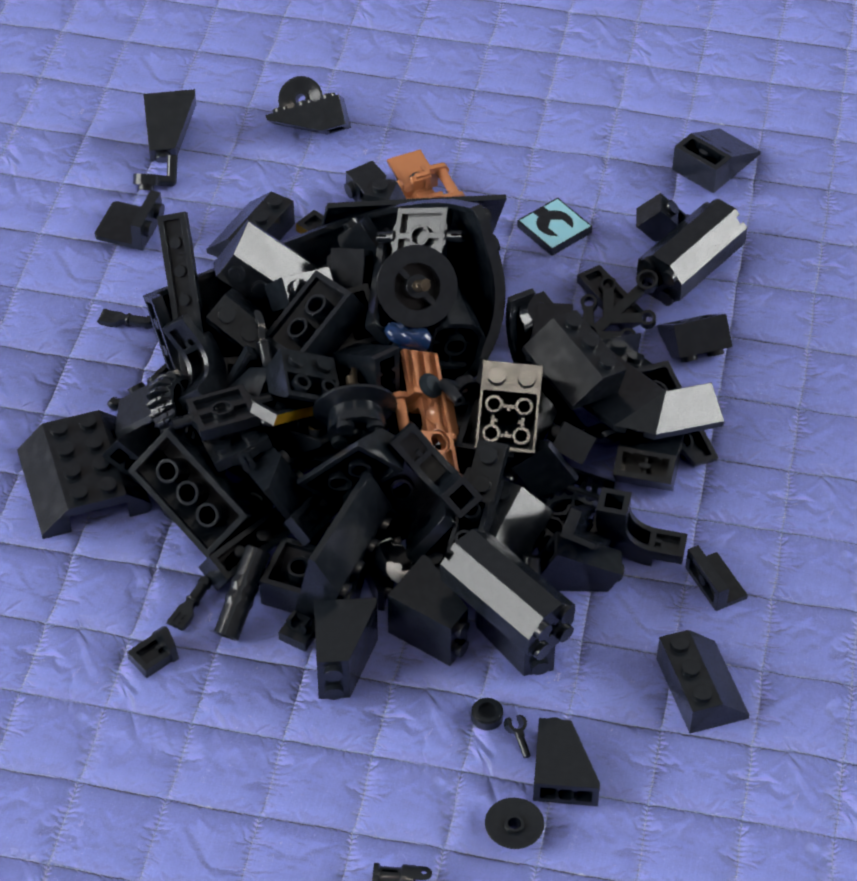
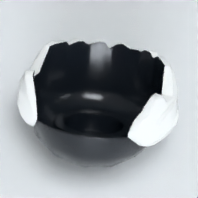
M392 538L381 541L374 549L372 556L373 565L378 574L383 578L399 583L412 568L413 564L406 557L405 547L399 544H392Z

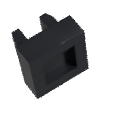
M293 610L278 632L279 640L305 652L316 638L315 620Z

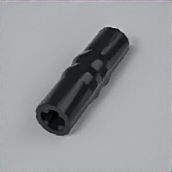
M246 545L237 571L231 580L230 589L225 596V602L214 633L234 641L239 640L248 613L253 606L254 597L258 593L259 581L271 554L257 547Z

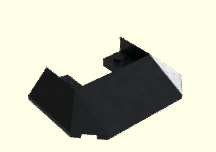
M641 333L601 339L627 370L617 394L582 407L613 431L626 433L628 428L632 431L644 432V438L656 440L722 427L724 425V418L712 382L666 391L636 369L652 364L644 358V355L638 353Z

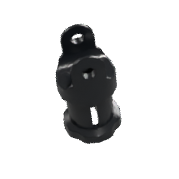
M374 863L372 881L428 880L432 876V870L425 866L403 864L401 867L381 866L380 863Z

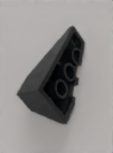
M669 361L636 368L666 391L682 388ZM704 430L684 434L681 454L693 467L714 462L718 459Z

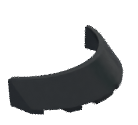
M533 288L512 295L507 299L506 333L513 363L525 364L526 355L522 348L529 341L533 330L532 319L528 313V304L536 294ZM541 383V391L559 410L553 421L555 424L559 425L561 421H565L597 438L594 442L595 444L614 443L624 434L613 431L602 423L591 427L585 426L549 383Z

